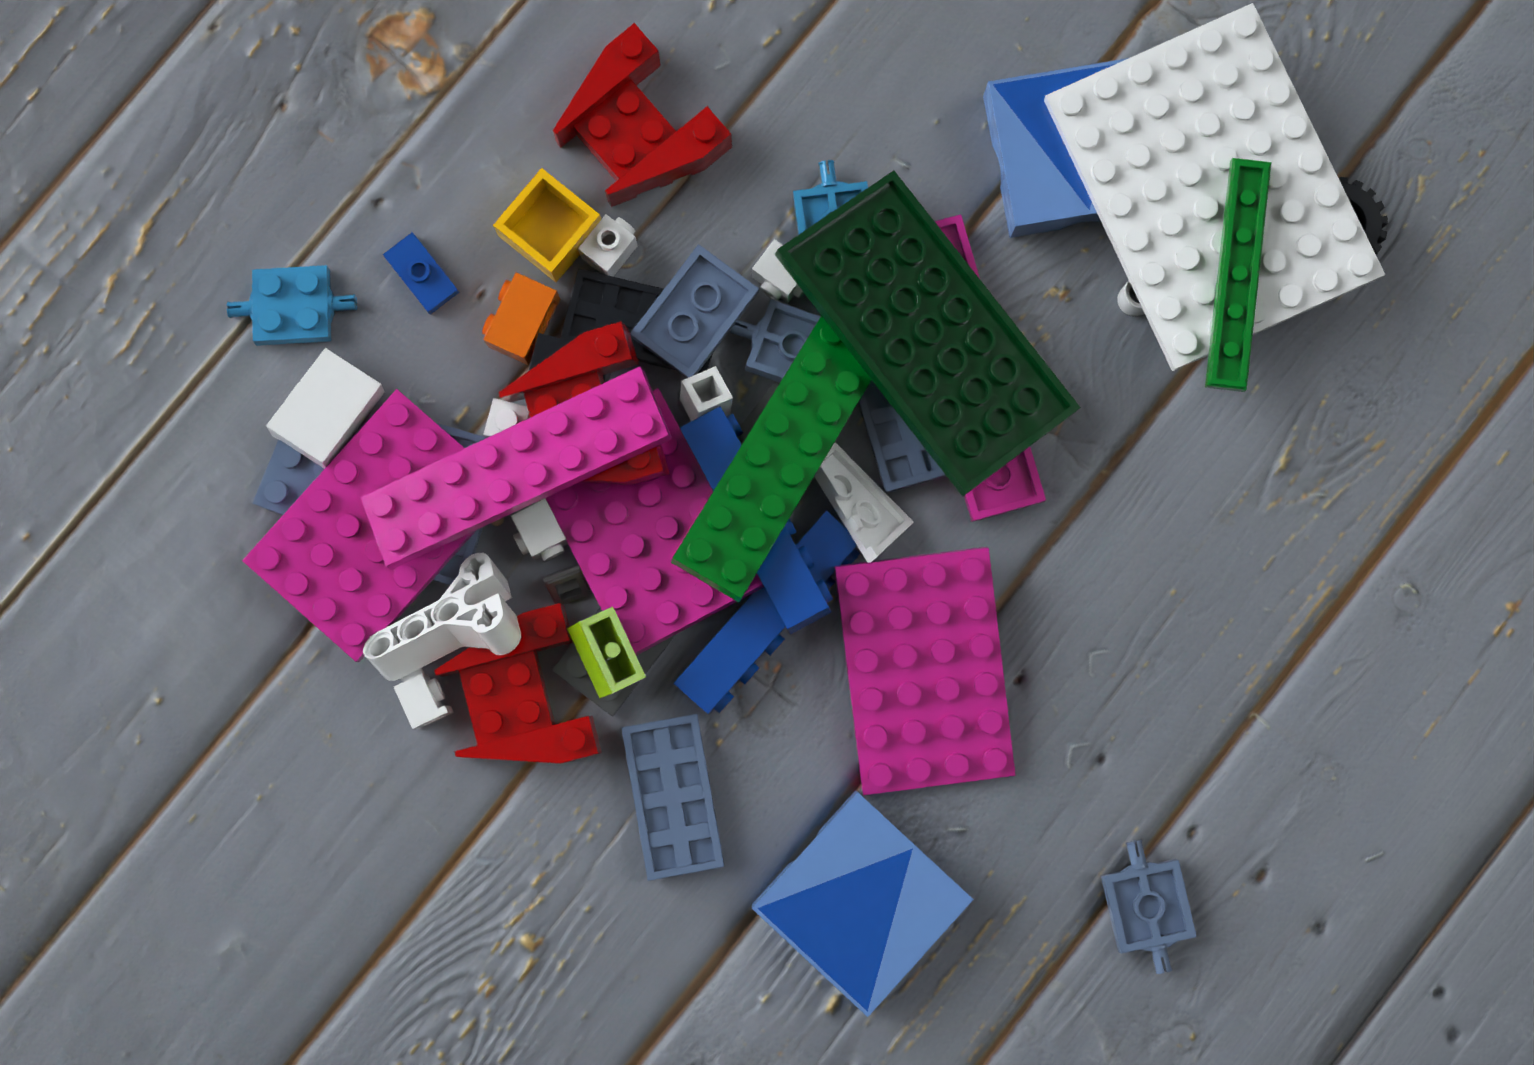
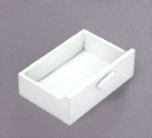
M325 348L291 391L266 427L274 438L286 443L325 469L345 447L385 391L381 383Z

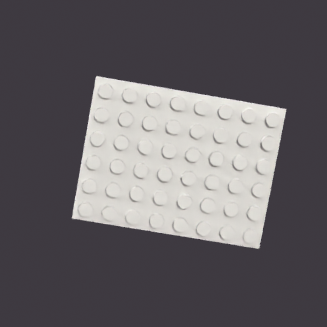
M1253 3L1045 95L1044 102L1172 371L1209 355L1229 166L1232 158L1271 162L1253 335L1367 285L1385 275Z

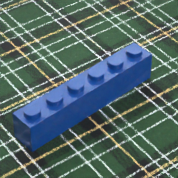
M721 406L680 427L713 491L740 449L741 443L737 437L743 434L734 414L726 416ZM789 518L757 574L791 635L830 614L831 611L827 603L833 600V597L823 579L815 582L809 569L815 566L804 545L797 549L791 538V535L797 531Z
M828 511L819 518L796 544L797 549L803 545L806 547L815 566L809 569L815 582L823 579L828 590L835 583L831 578L835 572L834 566L852 564L861 554L856 550L857 545L847 528ZM765 587L754 592L673 683L707 714H710L713 709L720 714L734 698L729 691L740 680L745 685L760 668L755 664L758 658L764 652L771 656L785 640L780 634L786 626Z

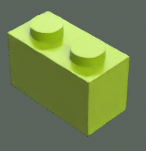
M613 606L567 628L599 698L613 694L646 678Z

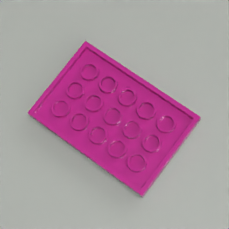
M659 388L653 390V394L672 437L671 440L661 444L669 475L635 485L576 483L545 498L601 610L604 611L613 606L636 656L737 602L671 563L674 554L713 493V489ZM758 574L755 575L742 599L764 587Z
M396 389L242 561L355 662H360L365 656L363 647L370 636L394 624L476 532L475 530L394 569H390L385 566L361 497L465 448Z
M986 546L877 560L871 563L861 562L834 566L863 795L1016 776L989 548Z

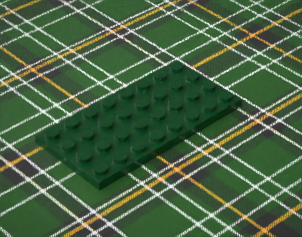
M894 170L777 249L775 253L777 259L962 497L1081 408Z

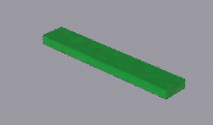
M1232 158L1230 161L1205 388L1245 392L1247 390L1271 162Z

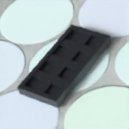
M578 269L561 338L572 341L584 332L620 321L629 328L631 333L664 289ZM632 338L638 362L675 370ZM712 355L698 373L709 369Z

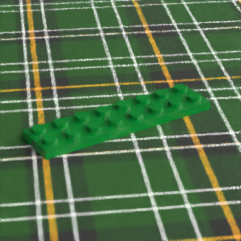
M822 315L671 560L672 564L737 602L741 601L872 381Z

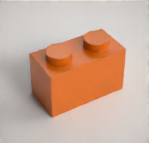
M515 272L512 281L506 280L498 296V300L501 301L495 315L491 313L487 317L482 334L485 335L483 340L489 348L529 366L538 333H545L560 302V297L557 290Z

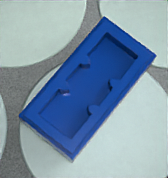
M413 232L383 254L430 315L460 293Z

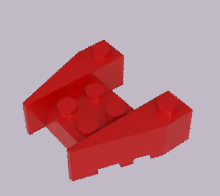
M635 23L605 46L553 129L556 142L560 148L577 135L616 180L605 190L611 207L634 199L638 194L658 186L662 188L672 184L674 180L686 175L700 173L732 148V134L708 106L676 131L637 87L639 83L658 69L661 63L659 50Z
M620 321L582 333L499 391V397L508 402L525 399L531 418L605 383L603 379L605 374L639 365L629 328ZM660 444L579 483L635 485L669 475L670 473L662 445Z
M561 603L523 612L518 615L521 640L511 652L504 655H496L490 649L469 647L434 670L435 675L440 677L456 673L460 674L477 745L454 751L456 757L561 764L602 753L593 716H585L555 724L537 652L573 643L567 630L570 625L565 606Z

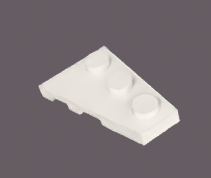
M835 442L814 477L868 563H871L914 522Z

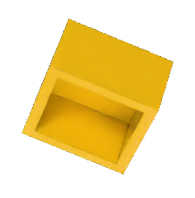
M541 168L493 224V227L503 241L557 283L579 257L578 248L601 221V216Z

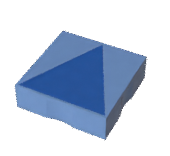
M1126 59L988 81L983 99L992 146L1000 165V189L1010 238L1061 230L1081 222H1101L1044 102L1045 95Z
M855 790L818 831L815 839L797 859L789 863L753 902L752 909L861 1012L869 1017L974 899Z

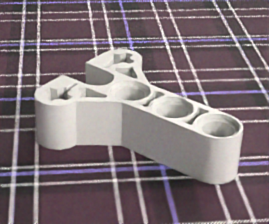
M472 554L461 564L459 575L438 601L370 636L363 647L365 657L385 679L395 681L461 647L486 648L496 655H504L511 652L521 640V631L516 614L505 602L512 598L508 581L487 554Z

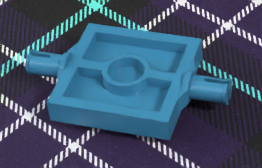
M828 160L829 175L827 174L826 161L819 162L822 183L811 189L793 191L798 235L867 189V181L850 184L836 181L834 160Z
M327 265L252 270V293L249 301L227 302L226 306L228 308L226 310L229 318L250 316L252 320L253 342L256 346L331 341V322L335 311L357 310V297L355 294L334 296L330 285V269Z

